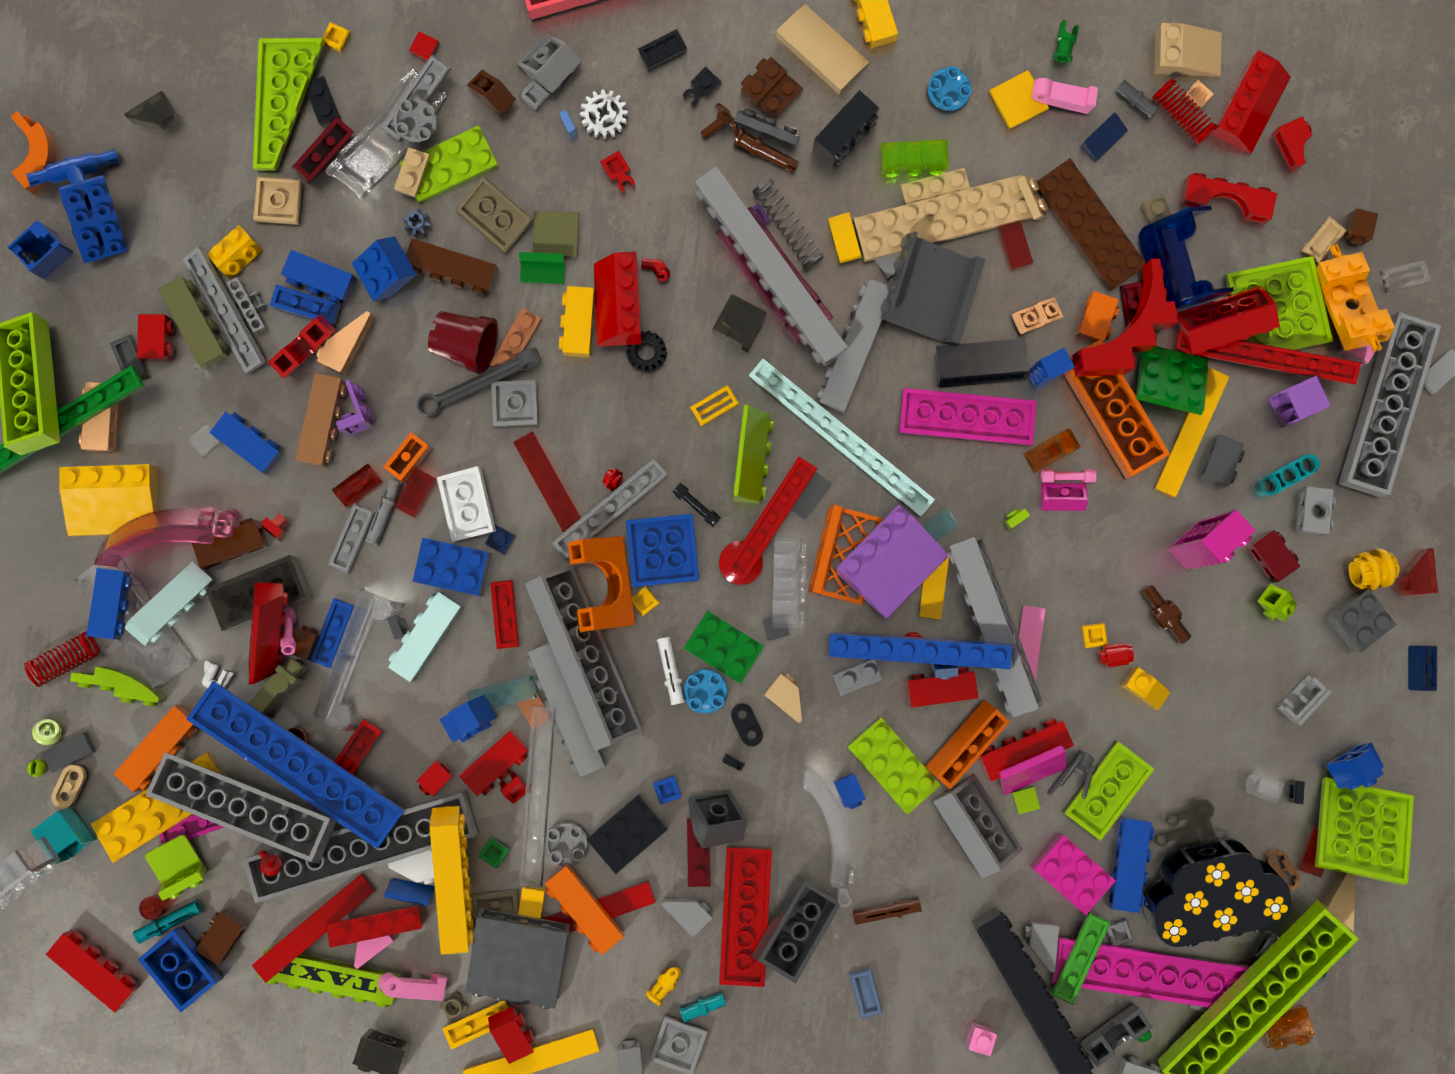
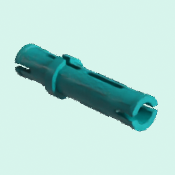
M194 900L159 919H152L148 925L134 930L133 936L138 944L156 935L161 936L164 934V931L202 913L201 906L197 900Z

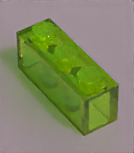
M947 139L883 142L879 147L881 174H886L887 177H897L900 173L918 176L921 175V172H930L931 175H938L944 173L943 171H947L949 166Z

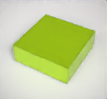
M1034 786L1012 792L1018 814L1041 809Z

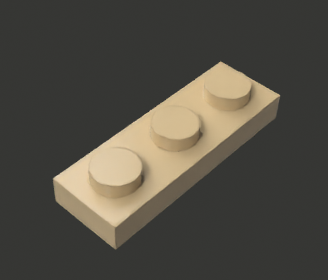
M965 168L900 185L905 205L970 188Z

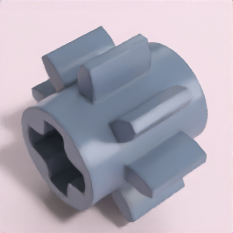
M420 208L417 209V212L408 210V217L403 218L404 222L408 223L404 229L407 232L412 230L414 237L417 236V233H422L425 236L426 228H431L430 223L426 222L430 216L428 213L422 216ZM420 219L421 223H417L415 227L413 222H417Z

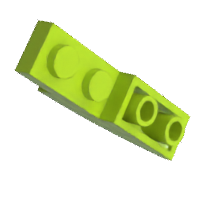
M95 666L94 674L71 672L70 681L78 682V687L91 688L92 684L100 685V690L114 691L113 696L121 697L120 702L134 703L135 700H142V705L156 706L157 703L165 702V697L149 683L118 669Z

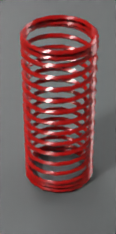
M1171 78L1152 98L1154 100L1158 99L1157 103H1161L1160 107L1165 106L1163 110H1168L1167 114L1172 113L1170 118L1175 117L1174 121L1179 120L1177 125L1182 124L1181 129L1186 127L1184 132L1189 131L1187 136L1193 134L1191 139L1196 138L1194 143L1198 145L1218 125L1212 121L1201 130L1211 119L1209 117L1196 128L1207 114L1203 115L1192 125L1204 110L1188 122L1201 106L1184 119L1197 103L1180 115L1194 99L1176 112L1190 96L1173 109L1187 92L1169 105L1184 88L1165 102L1180 87L1178 85L1162 98L1177 83L1174 78Z
M84 631L78 637L74 636V639L70 638L69 641H65V644L61 643L60 646L52 648L51 651L47 650V653H42V656L38 655L37 658L25 662V672L36 687H41L43 684L51 682L52 679L60 677L61 674L64 675L66 672L74 670L75 667L87 663L88 660L99 657L100 651L93 637L87 636L94 647V653L85 638L87 631ZM76 639H78L81 646L83 647L86 656L81 651L79 645L76 642ZM71 641H73L74 644L76 645L78 651H79L80 654H81V658L79 657V655L77 654L76 650H75L74 647L72 646ZM67 643L70 645L72 651L74 652L77 661L74 659L72 653L68 649ZM62 645L66 648V650H67L69 656L71 657L73 663H71L70 660L68 659L66 653L64 652V650H63V648H62ZM58 648L61 650L63 656L67 660L68 665L64 662L62 656L58 652ZM53 650L57 653L60 661L63 664V667L59 664L56 656L53 653ZM49 653L52 655L54 661L58 665L59 670L55 667L52 659L49 657ZM44 655L48 658L51 666L54 668V672L50 669V666L45 660ZM39 657L42 658V660H43L45 666L47 667V669H48L49 672H50V675L46 672V670H45L43 664L41 663ZM35 660L38 661L41 669L45 673V677L42 675L39 667L35 663Z

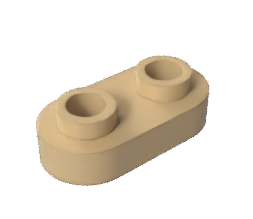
M74 764L63 769L51 795L52 802L56 807L68 808L76 802L87 777L86 771L82 766ZM74 772L78 773L77 780L72 776ZM65 792L69 795L68 800L63 798Z

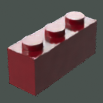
M335 117L291 168L306 182H310L354 131L340 118Z

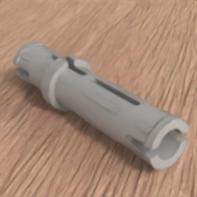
M388 478L383 495L378 499L380 502L364 541L379 545L393 506H396L397 502L395 500L402 485L401 482Z

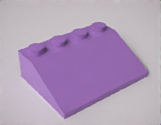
M898 505L837 567V573L840 578L883 617L888 619L949 555L912 515Z

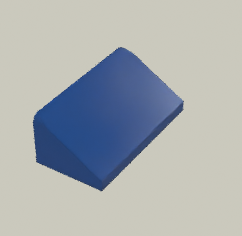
M392 878L384 897L428 906L433 901L435 887Z

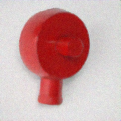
M265 850L260 851L258 855L262 858L260 862L262 873L267 876L277 875L282 868L281 859L274 854L268 855Z

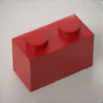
M138 314L137 359L143 362H170V356H173L174 353L173 343H171V334L174 333V322L171 321L170 317L165 314Z
M513 1006L488 1017L490 1033L509 1064L534 1053L532 1044L535 1042L534 1035L530 1029L526 1030L523 1015L521 1013L517 1014Z

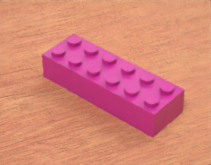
M1235 509L1199 520L1168 550L1185 569L1207 567L1210 564L1213 566L1216 563L1219 565L1222 562H1228L1235 555L1233 551L1236 548L1247 545L1253 539L1250 535L1256 530Z

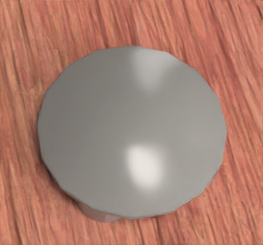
M410 97L402 100L396 106L393 113V125L396 133L403 139L410 142H421L429 139L434 133L437 126V115L434 107L428 101L418 97Z
M561 822L548 830L544 841V848L551 863L559 866H566L567 864L573 866L584 859L588 851L589 842L586 840L587 835L580 826L573 822Z

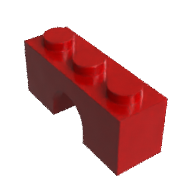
M319 315L303 328L292 342L283 347L270 359L268 363L284 379L303 364L337 330L322 315Z

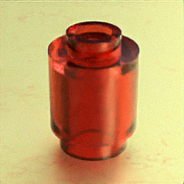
M158 894L143 899L139 905L141 916L147 920H153L164 915L168 909L167 899L162 901Z

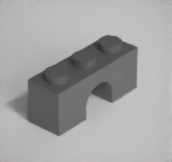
M1133 1003L1080 1043L1087 1056L1098 1068L1115 1055L1114 1051L1120 1044L1129 1039L1135 1041L1153 1027L1140 1008Z

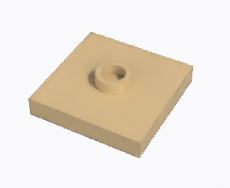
M257 177L253 220L264 223L299 225L303 181L301 179Z

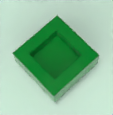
M490 837L478 858L497 869L510 849Z

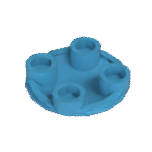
M956 66L937 70L931 76L928 83V95L931 102L937 108L944 111H954L961 108L968 101L972 93L968 77Z
M709 669L695 671L687 678L683 694L686 703L693 711L708 714L717 711L724 705L727 699L728 688L726 681L719 673Z

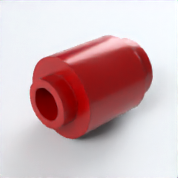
M1131 644L1105 645L1102 647V651H1099V658L1101 664H1105L1106 668L1128 665L1129 662H1134V652Z

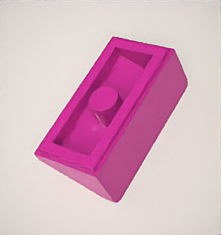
M1086 483L1041 484V508L1043 511L1086 510L1088 504Z

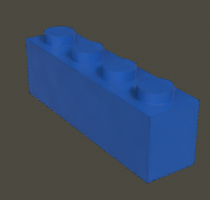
M1120 817L1112 878L1116 881L1110 887L1108 907L1111 909L1139 913L1140 908L1144 906L1145 896L1142 894L1143 885H1146L1148 880V873L1145 872L1146 862L1149 863L1151 858V850L1148 847L1149 840H1152L1154 836V827L1151 826L1152 822Z

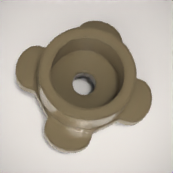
M453 993L451 998L440 1003V1008L444 1010L447 1019L450 1021L455 1020L459 1014H464L467 1011V1006L462 1003L458 993Z

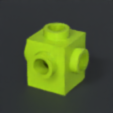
M1271 583L1258 599V603L1265 610L1263 613L1271 620L1277 618L1282 622H1285L1294 613L1297 603L1292 598L1293 594L1283 587L1279 588Z

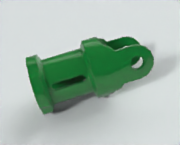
M1063 20L1059 26L1057 35L1058 45L1053 58L1058 62L1069 63L1073 60L1071 54L1073 45L1077 41L1079 26L1075 25L1072 34L1065 30L1066 20Z

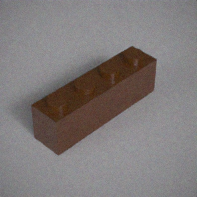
M411 238L406 253L417 275L425 273L430 275V279L442 282V279L451 281L450 285L463 289V286L472 288V292L484 295L485 292L491 294L499 270L496 264Z

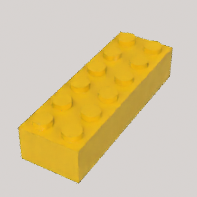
M460 806L432 808L430 838L441 955L469 952V943H473L474 920L471 915L472 898H470L471 883L470 877H468L469 859L466 856L465 814H460Z

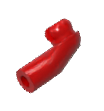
M642 258L641 269L653 270L658 280L662 282L670 278V270L664 261Z

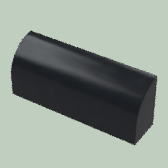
M1025 338L936 346L938 387L1027 380L1030 370Z

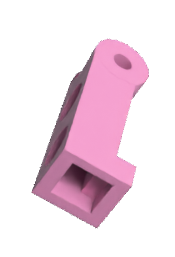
M1038 78L1034 80L1031 97L1033 100L1043 104L1088 114L1096 106L1098 87L1089 86L1084 88L1054 82L1047 78Z
M385 973L378 980V988L389 997L443 1001L447 978L440 973H432L431 979L396 977L392 973Z

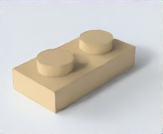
M408 147L394 190L417 198L431 156Z
M1027 175L1016 179L1033 219L1041 220L1047 217L1046 210L1048 208L1044 199L1039 197L1037 192L1039 186L1036 180Z

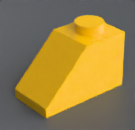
M1132 667L1121 683L1123 688L1157 711H1159L1171 693L1157 679L1139 667Z

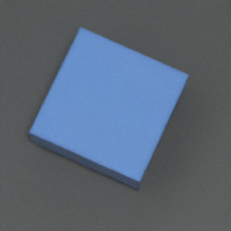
M568 111L560 112V119L570 139L577 136V129Z

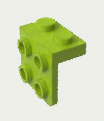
M185 834L169 840L145 855L146 861L162 885L158 892L162 901L169 897L170 899L178 897L183 893L182 890L188 887L193 889L199 886L207 872L205 865Z

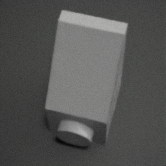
M664 899L661 904L692 937L713 918L711 914L713 910L705 901L700 903L697 899Z
M1028 920V926L1024 927V940H1027L1026 943L1050 972H1055L1059 926L1056 923Z
M635 1040L622 1042V1045L617 1050L619 1074H644L645 1067L641 1043H636Z

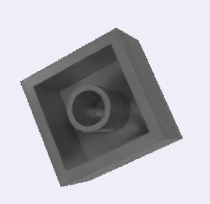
M1369 589L1359 590L1325 616L1352 652H1363L1397 625Z

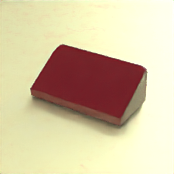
M1142 281L1120 286L1126 328L1136 314L1141 300Z

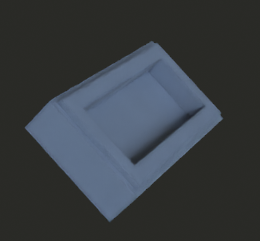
M871 967L849 973L861 1019L883 1013Z

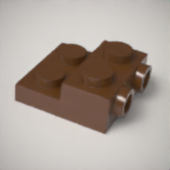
M772 57L768 60L763 58L756 66L758 71L753 76L748 74L741 82L743 86L741 94L765 116L776 120L803 91V88L787 74V70Z

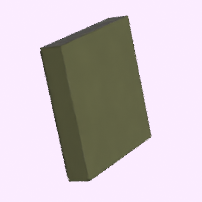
M534 211L533 253L564 254L568 258H577L579 213Z

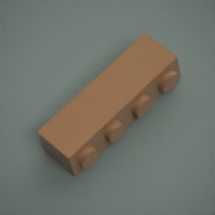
M314 373L295 458L296 461L325 468L327 463L331 462L333 451L330 448L332 441H335L337 437L336 421L342 415L340 403L341 399L345 398L347 392V385H345L343 379Z

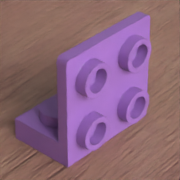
M350 379L345 380L357 414H345L341 416L340 421L336 422L339 431L347 436L373 427L371 420H374L371 409L367 408L363 401L366 399L363 388Z

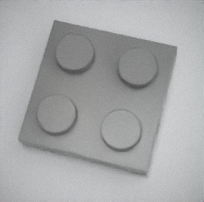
M536 380L496 381L491 384L493 427L538 425Z
M665 1015L649 1061L685 1074H693L708 1031Z

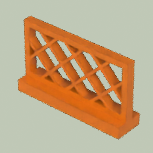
M829 505L808 592L862 605L863 598L859 594L857 599L849 597L845 590L849 585H842L837 576L838 573L833 570L831 563L837 556H840L841 560L844 561L845 558L842 553L851 548L855 550L857 548L856 545L868 536L861 525L867 520L875 521L876 528L883 518L842 508L838 505ZM843 514L852 515L856 524L846 529L842 523ZM858 526L864 537L854 543L848 531ZM845 534L850 546L840 551L836 544L837 539ZM834 577L840 588L833 593L825 591L827 581Z

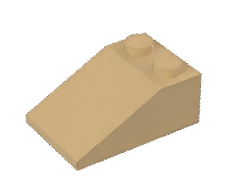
M1161 23L1155 31L1154 74L1220 77L1222 33L1183 23Z

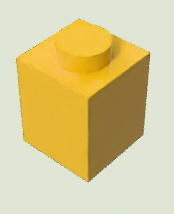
M524 885L521 892L518 915L541 919L546 896L545 888Z

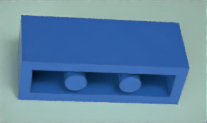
M293 250L290 251L281 275L286 278V283L295 287L301 284L307 287L306 291L315 295H319L321 292L327 295L328 300L337 303L340 300L347 303L357 280L351 273Z
M1064 347L1040 359L1029 369V378L1034 386L1037 385L1041 389L1063 378L1075 366Z
M225 411L209 433L260 472L268 475L283 456V453L278 450L281 446L272 439L266 441L262 438L263 432L252 425L250 428L244 424L245 419L236 412L230 414Z
M96 568L86 636L121 640L126 626L124 615L129 609L128 590L131 589L133 582L132 577H130L131 572Z

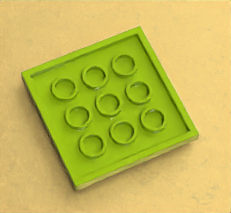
M1313 256L1225 275L1229 296L1262 286L1276 303L1280 327L1268 333L1253 335L1243 341L1292 350H1300L1333 342Z
M1323 778L1315 867L1404 886L1407 885L1409 879L1414 796L1370 786L1364 787L1363 785L1353 790H1349L1348 787L1338 789L1333 778Z

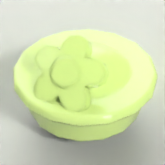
M51 719L39 721L32 730L33 738L42 745L54 744L59 740L62 733L60 725Z

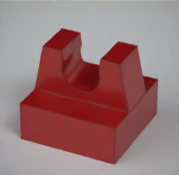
M280 513L272 521L266 517L260 523L262 528L279 542L286 536L282 529L288 522Z
M512 772L510 774L512 781L506 784L502 780L499 785L503 796L514 804L531 789L518 775Z

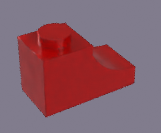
M1303 116L1278 127L1273 132L1291 172L1300 169L1306 164L1304 145L1312 137L1311 126L1305 121Z

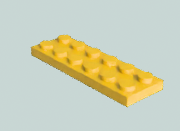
M206 752L192 761L194 764L222 774L210 752ZM147 789L96 820L91 826L112 863H116L193 814L146 796Z

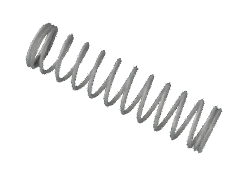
M767 179L756 186L752 193L758 195L757 200H764L762 203L763 208L769 207L767 215L775 214L772 217V222H779L777 229H784L782 232L783 237L789 236L787 244L795 243L791 250H800L796 258H804L801 265L807 270L820 262L824 255L819 253L803 264L819 247L798 257L814 240L800 248L793 249L809 233H806L799 239L788 242L795 233L804 228V225L789 234L783 235L799 218L779 228V225L792 215L794 211L778 220H774L776 215L788 207L789 204L775 212L769 213L776 203L784 199V196L774 203L764 206L771 196L779 192V189H777L770 195L759 199V196L774 184L772 179Z

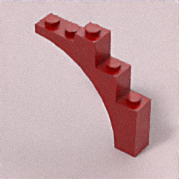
M1151 259L1142 266L1143 286L1141 300L1136 314L1128 327L1113 341L1096 347L1082 348L1072 355L1075 377L1127 374L1135 369L1136 359L1132 352L1149 351L1156 346L1157 334L1154 330L1169 329L1178 323L1179 315L1175 307V301H1166L1167 290L1164 287V270L1160 259Z

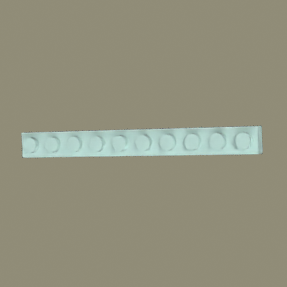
M762 359L749 374L752 380L916 515L921 517L935 499L765 359Z

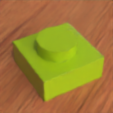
M1016 508L1006 515L1008 520L1004 524L1010 530L1030 515L1026 509L1019 511Z

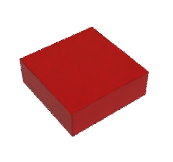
M419 31L409 51L428 61L431 55H434L439 41Z

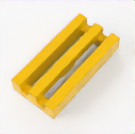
M726 385L694 404L690 409L702 427L738 406L739 402L730 387ZM723 393H728V396L698 413L696 410ZM730 399L733 401L729 405L725 406L724 408L720 409L719 411L702 420L701 417L705 414L709 413L710 411L714 410L715 408L719 407L720 405L724 404Z

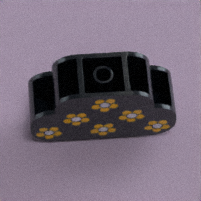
M1224 838L1175 849L1168 853L1160 866L1161 879L1152 882L1144 892L1145 901L1143 909L1147 921L1165 944L1173 947H1193L1201 942H1215L1223 937H1238L1245 932H1260L1267 927L1276 926L1289 915L1292 901L1287 883L1267 862L1256 859L1241 842L1231 838Z

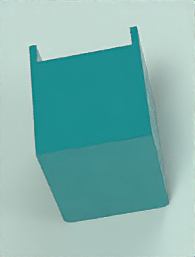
M72 807L58 810L30 831L54 865L70 860L95 841Z

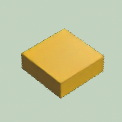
M330 22L322 37L325 40L324 45L342 53L351 32Z
M647 586L631 597L632 605L642 617L660 603Z
M1105 623L1081 626L1084 648L1108 645Z

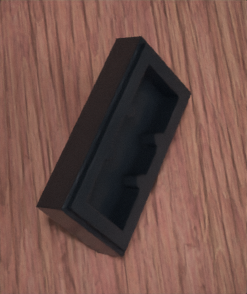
M677 29L638 48V52L648 70L687 51V47Z

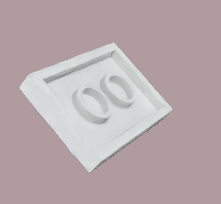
M481 466L437 477L452 542L496 532Z

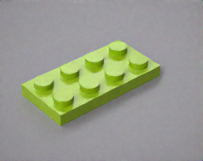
M479 125L422 151L431 157L416 199L420 204L498 167Z
M882 717L847 746L907 815L941 786Z
M1116 741L1093 772L1086 798H1082L1083 785L1063 813L1101 841L1154 771V768L1119 741Z

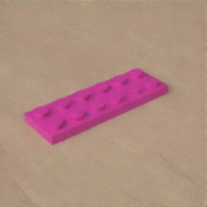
M903 388L899 433L1032 446L1037 401Z

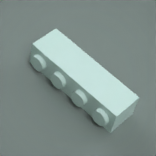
M192 561L128 620L125 629L145 647L150 642L156 643L163 636L164 633L162 631L167 626L172 628L180 619L177 617L182 612H189L195 605L193 601L198 597L202 599L211 590L209 585L213 579Z
M438 592L436 595L433 593L426 603L428 608L424 614L422 612L419 613L414 620L416 626L412 632L408 631L401 640L403 643L399 651L395 650L388 660L391 662L388 668L409 682L416 680L463 609V606L441 592Z

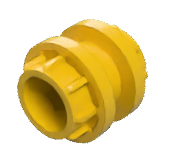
M1378 548L1370 551V553H1358L1354 557L1353 562H1350L1348 571L1349 577L1356 587L1373 591L1378 587L1385 588L1391 586L1395 578L1399 576L1400 568L1396 557L1392 553Z

